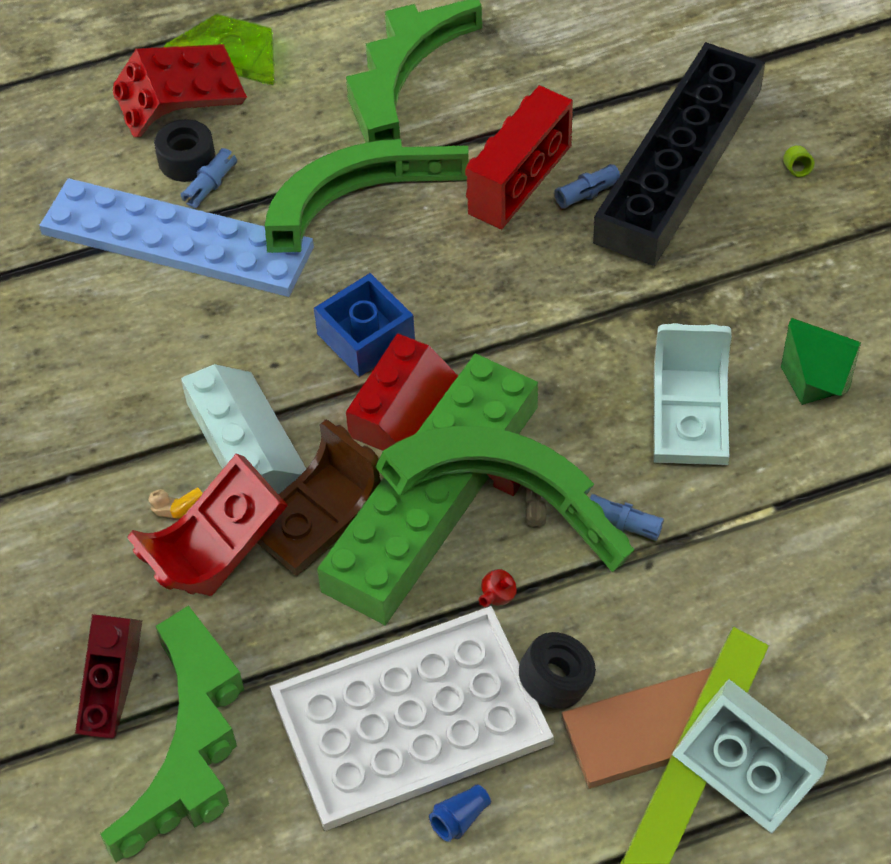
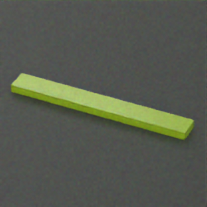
M735 627L731 629L676 747L703 709L728 679L748 693L768 650V644ZM673 755L664 770L621 864H670L707 783Z

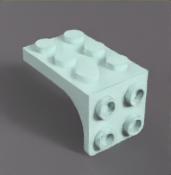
M678 323L662 324L658 327L654 360V463L728 465V363L732 337L730 327L714 324L682 325Z

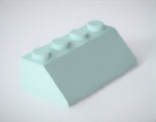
M213 364L181 378L187 405L222 469L235 454L245 456L278 494L306 470L301 458L251 372Z

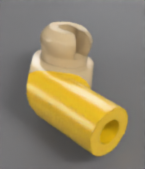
M197 487L178 499L169 497L166 491L159 489L150 494L148 501L152 505V512L157 516L180 519L203 493Z

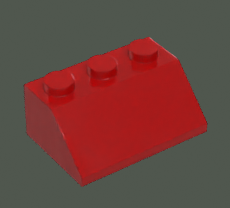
M397 333L346 411L349 434L352 439L382 451L405 438L415 435L458 375L429 345Z

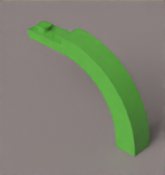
M402 139L358 144L320 157L296 172L283 184L273 198L265 221L267 253L301 252L303 236L315 215L335 199L354 190L389 182L467 180L465 169L469 162L468 146L402 147Z
M450 426L428 430L405 438L385 449L376 465V469L399 495H402L419 483L446 474L475 472L500 476L529 488L553 505L612 572L622 566L635 550L630 545L628 537L621 530L616 529L605 517L601 506L589 499L587 494L594 486V483L579 468L551 448L510 431L482 426Z

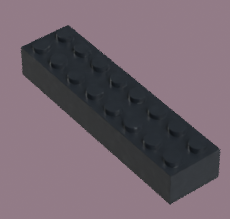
M707 42L704 43L595 214L593 244L656 266L762 88L765 62Z

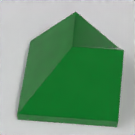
M791 318L788 325L781 368L801 405L834 395L842 396L847 393L851 387L861 342Z

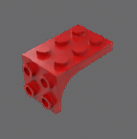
M224 44L136 49L113 84V95L118 100L124 114L125 123L133 137H142L154 121L173 111L187 108L242 105L247 98Z
M235 454L188 512L177 522L154 533L132 530L127 538L134 546V554L151 566L155 571V580L164 588L169 590L173 588L180 589L192 595L199 593L212 596L288 505L245 456Z

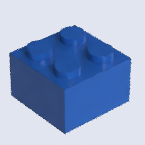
M371 273L314 307L317 335L358 377L375 368L397 333L415 340L413 314Z

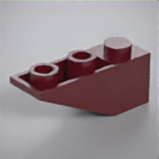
M92 614L75 734L116 738L138 657L143 620Z

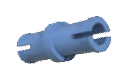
M221 148L207 166H203L197 171L195 180L181 193L183 201L188 197L191 198L186 203L187 205L197 208L211 190H216L222 184L221 179L237 163L235 155L228 159V156L232 153L230 150Z
M609 164L607 167L594 173H583L578 176V180L556 188L554 190L555 199L561 208H567L569 205L585 198L588 200L597 197L598 192L613 186L620 177V172L614 164Z
M595 494L591 495L590 500L595 501L601 506L605 517L616 529L621 530L623 533L624 530L634 532L657 541L664 518L634 509L632 504L626 502L622 505Z

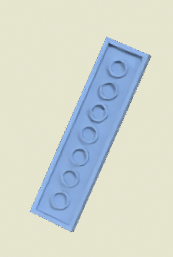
M70 178L65 182L39 225L42 235L287 297L290 296L314 248L313 238L303 236L301 252L267 253L265 226Z

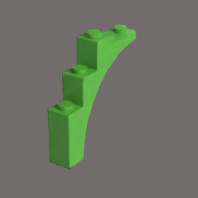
M465 0L418 12L415 4L385 11L386 34L388 38L366 43L367 67L369 71L346 76L348 101L366 143L400 139V126L396 105L401 88L415 67L438 47L459 36L482 29V5L479 0Z
M189 605L155 626L161 646L177 674L179 708L176 729L166 759L149 788L127 813L100 833L105 847L115 863L124 857L129 858L139 853L144 848L145 843L158 834L172 831L185 816L196 828L203 822L209 823L214 821L229 806L225 787L208 765L223 761L237 747L232 727L217 708L229 705L235 701L239 694L244 691L240 671Z

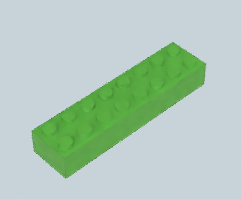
M475 353L416 434L450 426L492 427L520 434L538 408V382ZM475 472L441 475L417 484L402 495H399L388 481L383 478L317 568L321 592L386 626L489 476L485 473Z

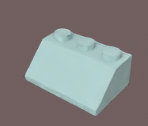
M730 679L726 681L703 709L672 753L673 756L770 833L774 832L824 774L828 758L827 755Z

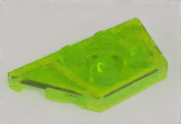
M214 14L164 45V47L224 44L239 77L272 86L275 84L272 28Z

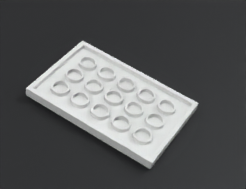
M492 606L270 686L272 697L324 831L554 744V736L537 701L526 692L521 684L519 663Z

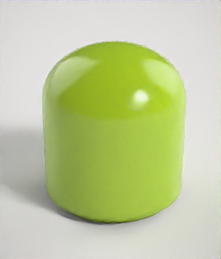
M802 146L790 147L783 156L784 165L795 177L807 176L814 168V158ZM794 161H801L804 164L802 171L793 170Z

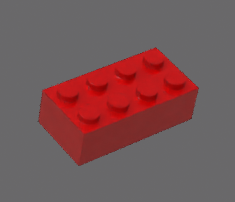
M540 85L537 86L530 96L526 95L523 98L518 110L512 116L510 115L505 119L499 132L487 140L480 154L476 158L473 157L466 166V198L468 199L469 215L501 230L506 226L571 148L572 99Z

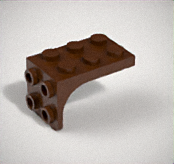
M327 419L320 424L321 442L313 461L295 481L278 494L288 506L257 542L295 576H298L341 537L381 482L379 471L376 469L379 460L376 453L370 447L365 445L362 447L354 441L343 426H335Z

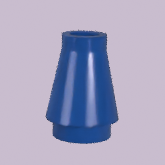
M475 784L470 789L435 804L434 811L429 814L432 828L445 841L449 842L453 838L460 839L482 811L491 804L490 796L482 786Z

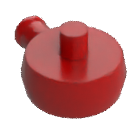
M502 569L488 572L482 579L481 588L483 595L479 597V603L483 607H488L490 604L496 606L508 604L515 597L517 591L513 577Z

